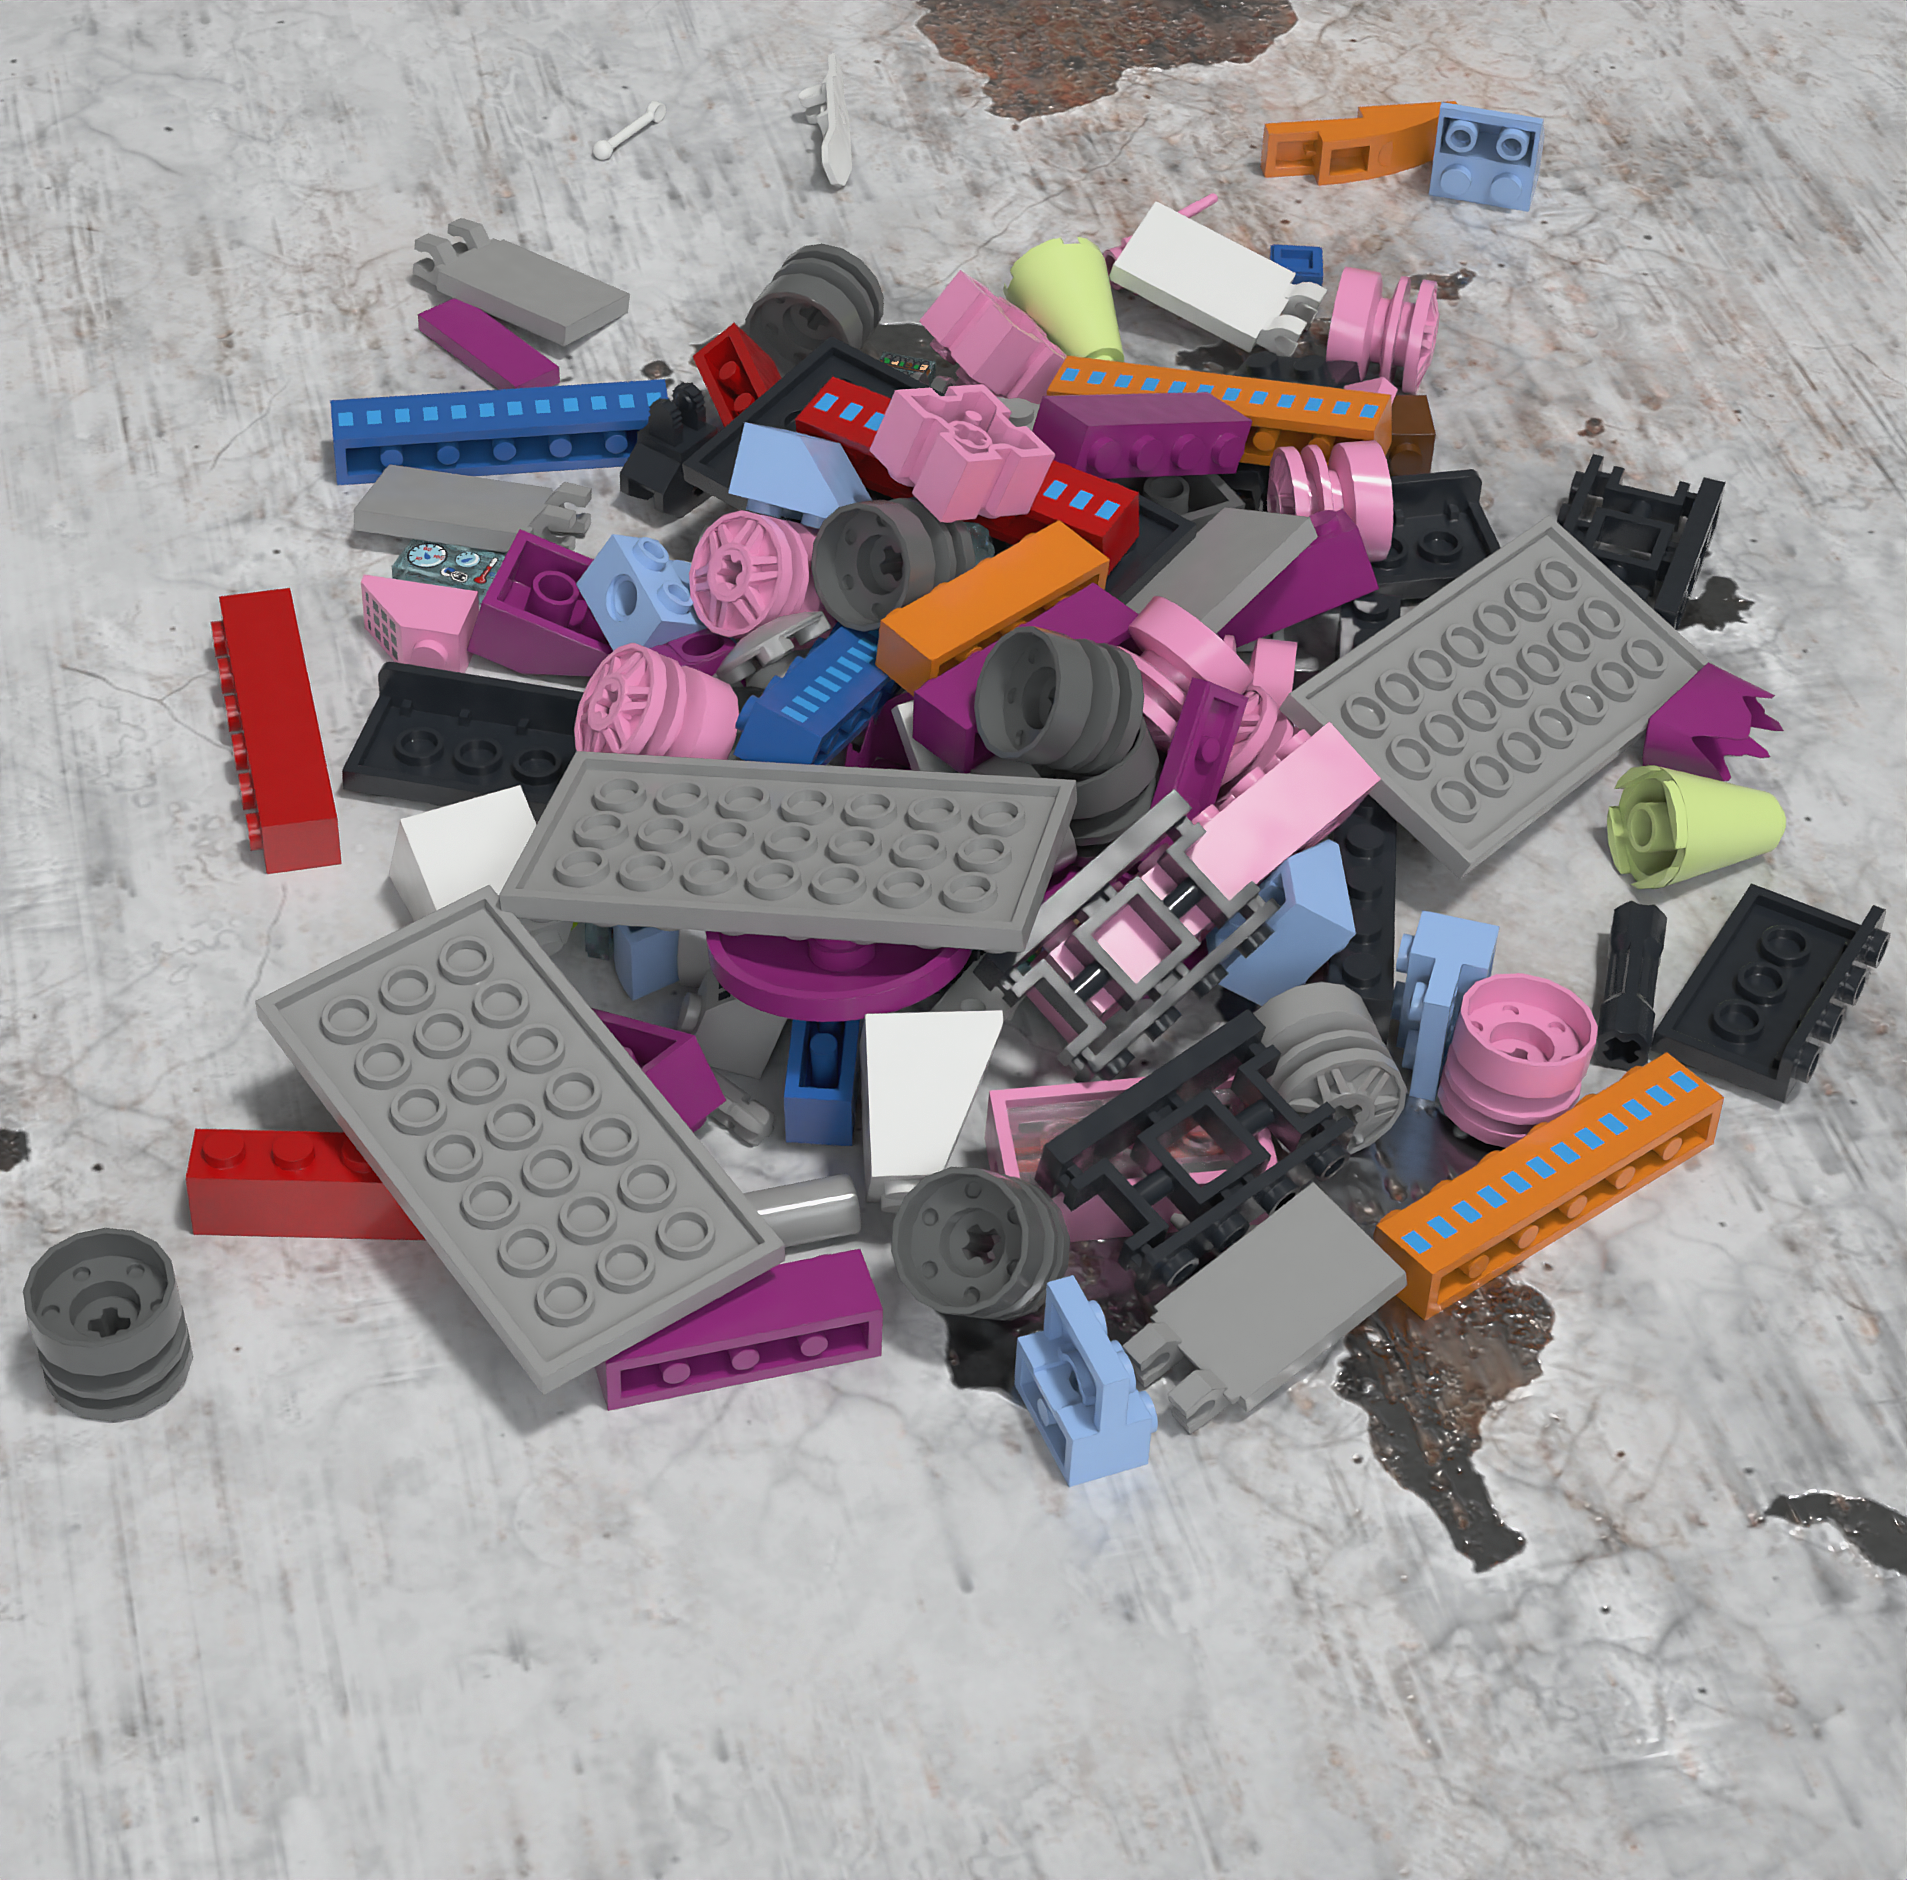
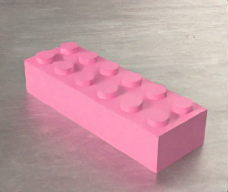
M1330 722L1313 736H1310L1305 729L1299 731L1276 752L1277 758L1264 770L1259 766L1253 769L1230 790L1232 795L1218 808L1212 804L1191 821L1194 825L1199 822L1207 832L1186 855L1228 900H1231L1251 881L1259 886L1288 857L1321 842L1347 820L1381 780ZM1167 842L1157 848L1137 867L1139 872L1125 885L1118 881L1112 887L1119 892L1138 875L1160 900L1167 896L1178 886L1157 863L1162 854L1170 847ZM1129 904L1092 936L1136 984L1172 952ZM1197 905L1180 919L1199 942H1202L1206 935L1216 927ZM1071 920L1043 945L1045 950L1030 963V967L1033 968L1044 958L1066 983L1070 982L1085 967L1069 951L1064 943L1082 924L1079 922L1076 925ZM1035 987L1026 994L1068 1043L1078 1036L1076 1031ZM1104 987L1085 1003L1103 1023L1122 1009Z

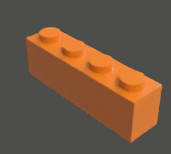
M1058 520L1037 533L1026 535L1019 543L998 555L983 559L973 569L948 583L944 582L937 585L930 593L907 606L892 610L880 622L875 665L914 697V691L919 689L926 681L937 678L957 666L974 652L985 649L1019 625L1026 624L1054 607L1062 599L1074 595L1092 583L1105 590L1110 559Z

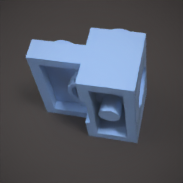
M612 534L576 584L613 651L630 643L651 648L707 628L698 618L693 601L690 598L689 572L691 563L682 560H669L668 552L658 540L648 537L639 538ZM730 638L735 644H737L734 638Z
M1422 910L1415 936L1403 934L1396 963V972L1405 973L1407 977L1406 982L1397 981L1395 984L1391 1019L1400 1021L1396 1047L1405 1049L1402 1067L1413 1069L1409 1096L1435 1101L1448 1048L1452 1044L1454 1027L1463 995L1475 982L1492 975L1500 926Z
M1074 1275L1047 1282L1044 1330L1017 1338L1014 1385L1069 1487L1147 1465L1151 1433L1156 1432L1158 1428L1157 1414L1151 1397L1146 1391L1138 1392L1136 1389L1135 1373L1129 1357L1117 1340H1109L1106 1321L1101 1307L1097 1301H1088Z

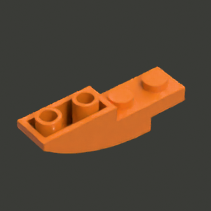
M1446 101V102H1445V103L1457 104L1456 101ZM1442 102L1358 107L1357 118L1264 123L1260 165L1264 178L1314 175L1318 186L1374 179L1425 164L1434 158L1439 112Z

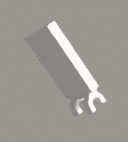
M1157 201L1154 202L1121 252L1109 275V280L1249 353L1257 343L1268 349L1269 352L1276 353L1277 356L1292 357L1298 346L1297 341L1304 330L1308 331L1318 313L1317 308L1327 292V289L1311 282L1293 285L1292 282L1296 273Z

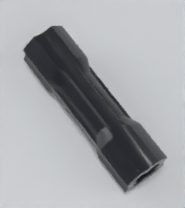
M1631 900L1614 909L1607 951L1609 962L1604 998L1600 1007L1597 1022V1039L1593 1051L1596 1059L1606 1068L1615 1067L1629 1071L1635 1066L1643 1067L1648 1064L1655 1021L1653 1007L1658 967L1660 966L1661 955L1664 949L1667 925L1666 915L1655 904L1642 905Z

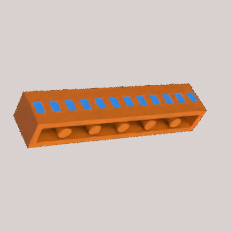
M1066 356L1046 391L1047 396L1208 392L1252 420L1244 453L1239 461L1242 463L1270 466L1273 453L1279 447L1293 446L1301 454L1302 449L1307 445H1317L1322 450L1328 467L1333 446L1338 443L1375 440L1381 445L1385 456L1392 443V403L1390 394L1076 356Z
M1666 1052L1643 1067L1635 1066L1631 1068L1618 1082L1601 1092L1584 1096L1572 1109L1549 1123L1541 1122L1537 1124L1525 1137L1502 1151L1495 1150L1488 1153L1475 1167L1455 1179L1439 1182L1431 1189L1428 1195L1402 1210H1392L1376 1225L1373 1239L1406 1272L1407 1286L1397 1293L1396 1296L1424 1321L1433 1317L1714 1144L1724 1097Z

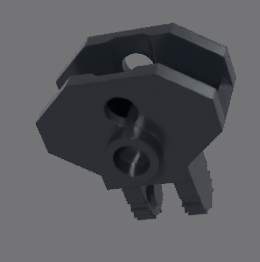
M682 382L672 390L673 394L671 396L673 400H670V398H659L649 406L650 410L648 412L650 416H648V424L637 432V443L620 471L621 492L647 501L654 496L656 510L683 518L712 497V495L698 487L693 492L694 485L684 480L682 463L717 434V428L706 423L705 396L702 395V390H699L693 382Z

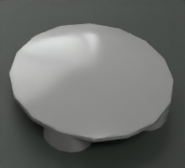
M822 611L802 612L778 617L743 637L724 658L716 674L721 681L733 686L757 671L752 661L757 659L763 669L794 652L793 648L795 647L791 642V639L794 637L799 645L802 646L827 632L832 627Z

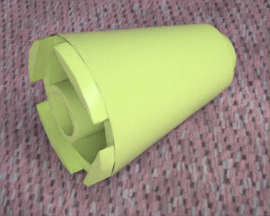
M1077 237L1080 244L1064 245L1061 238L1051 239L1031 248L1014 263L1010 269L1013 278L1009 287L1004 283L1003 293L1006 300L1027 313L1048 335L1046 338L1050 342L1058 346L1067 356L1124 362L1106 261L1096 244L1087 238Z
M1655 765L1630 768L1619 778L1614 788L1623 789L1619 806H1609L1607 815L1608 844L1614 864L1620 874H1632L1637 882L1631 885L1638 889H1659L1771 852L1779 844L1786 828L1784 810L1777 799L1769 792Z

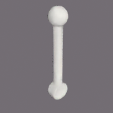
M652 101L648 105L646 113L609 140L597 141L593 146L594 156L600 160L608 159L616 146L651 121L655 123L661 122L666 114V106L658 101Z

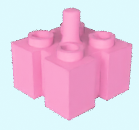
M961 270L919 320L934 337L929 344L932 349L953 365L958 363L960 365L955 372L959 377L955 382L956 386L984 384L996 397L1007 399L1021 398L1031 403L1040 404L1042 396H1047L1046 391L1067 356L1058 346L1046 338L1048 335L1027 313L1001 296L998 298L986 286Z
M984 384L949 386L945 396H939L932 388L895 390L869 450L888 469L889 475L895 481L914 487L912 494L940 522L946 523L976 519L978 514L991 519L1000 516L1028 514L1055 457V453L1027 426L1015 427L1009 421L1012 411Z

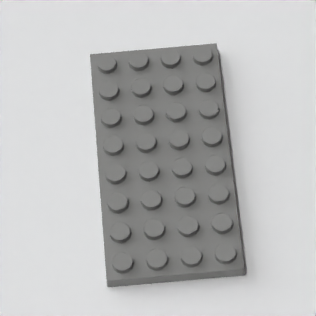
M1548 515L1288 694L1279 710L1300 731L1305 729L1310 736H1313L1330 722L1381 778L1369 795L1393 819L1398 821L1421 842L1439 862L1461 879L1646 735L1648 718L1672 695L1680 690L1708 662L1713 663Z
M576 751L499 894L501 911L513 913L517 918L530 919L539 923L567 921L593 923L600 927L626 925L655 927L662 931H677L681 929L714 931L730 936L758 934L785 936L793 940H806L810 938L847 940L862 945L891 943L917 945L924 949L941 947L980 949L995 954L1008 951L1024 952L1077 805L1076 780Z
M490 884L255 1001L258 1019L543 1395L785 1261V1244L517 917L513 913L501 911L499 895Z

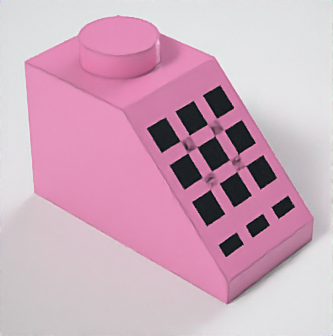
M364 574L361 580L365 629L395 662L460 673L466 672L473 653L468 652L467 648L479 613L478 591Z

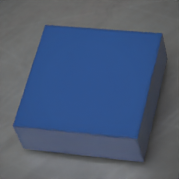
M1278 244L1270 246L1269 260L1296 273L1292 282L1293 285L1311 282L1322 287V248Z

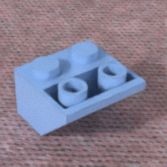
M1442 102L1439 112L1429 195L1529 212L1539 177L1545 137L1544 119Z
M745 422L728 493L748 498L746 510L778 518L782 516L801 520L803 525L820 529L823 521L838 507L856 502L872 501L840 443L785 429Z
M1330 839L1288 857L1258 886L1261 889L1258 894L1265 902L1273 898L1281 906L1267 922L1275 932L1246 959L1238 950L1229 956L1221 964L1229 974L1218 983L1219 985L1263 1006L1271 998L1293 987L1304 985L1314 972L1334 954L1341 952L1347 946L1350 939L1356 935L1339 844ZM1239 912L1222 928L1214 927L1206 935L1208 954L1246 921Z

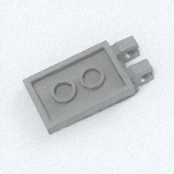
M459 218L448 224L447 234L453 237H462L467 245L462 242L452 245L450 240L429 233L415 239L414 249L419 252L429 253L434 260L426 257L414 263L413 274L437 286L436 291L479 308L484 312L559 345L566 346L628 313L630 293L504 239L501 241L495 238L490 240L483 225L480 223Z
M389 464L354 508V530L507 553L519 529L573 551L575 549L576 537L568 535L556 537L550 531L585 534L591 525V514L583 512L576 514V511L566 509L564 503L568 502L576 507L585 508L591 500L592 488L563 482L555 491H552V488Z
M1224 507L1196 533V538L1126 606L1140 614L1154 596L1164 597L1189 612L1216 634L1318 537L1310 517Z
M1313 1182L1154 1306L1155 1314L1150 1317L1153 1323L1146 1325L1122 1347L1131 1361L1135 1377L1144 1387L1177 1365L1184 1356L1198 1369L1194 1370L1167 1393L1169 1401L1174 1405L1171 1409L1172 1416L1191 1435L1222 1412L1229 1403L1233 1405L1237 1402L1248 1413L1407 1286L1406 1272Z

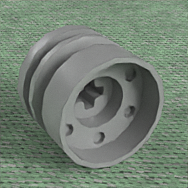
M1326 982L1312 983L1293 987L1271 998L1253 1013L1266 1027L1261 1042L1266 1048L1273 1044L1282 1053L1274 1075L1266 1080L1302 1118L1325 1102H1328L1336 1110L1333 1117L1336 1121L1347 1115L1356 1125L1346 1149L1350 1155L1372 1145L1392 1128L1404 1109L1407 1088L1385 1043L1382 1042L1379 1032L1360 995L1345 985ZM1279 1141L1282 1149L1289 1152L1287 1148Z

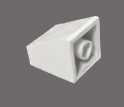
M520 785L400 819L389 875L414 922L489 884L498 895L500 894L536 827V822ZM517 918L548 956L555 954L564 944H567L573 922L567 921L539 923L530 919Z
M1003 1010L865 1014L859 1051L866 1203H881L882 1211L897 1213L904 1197L923 1178L947 1168L993 1056L1003 1026Z

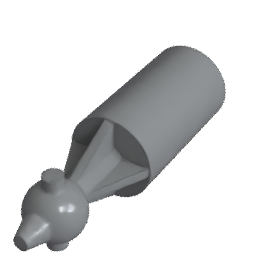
M848 1173L743 1193L783 1241L785 1248L857 1234L861 1230L858 1197L852 1178Z

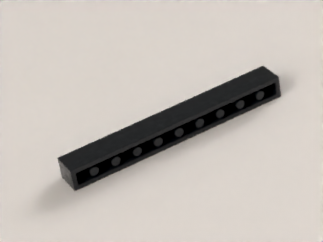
M1371 592L1340 605L1335 644V662L1400 618L1401 596ZM1368 794L1347 820L1328 835V839L1339 844L1356 935L1350 939L1347 946L1341 952L1334 954L1324 963L1323 982L1345 985L1361 996L1382 1042L1387 1047L1394 998L1397 821Z

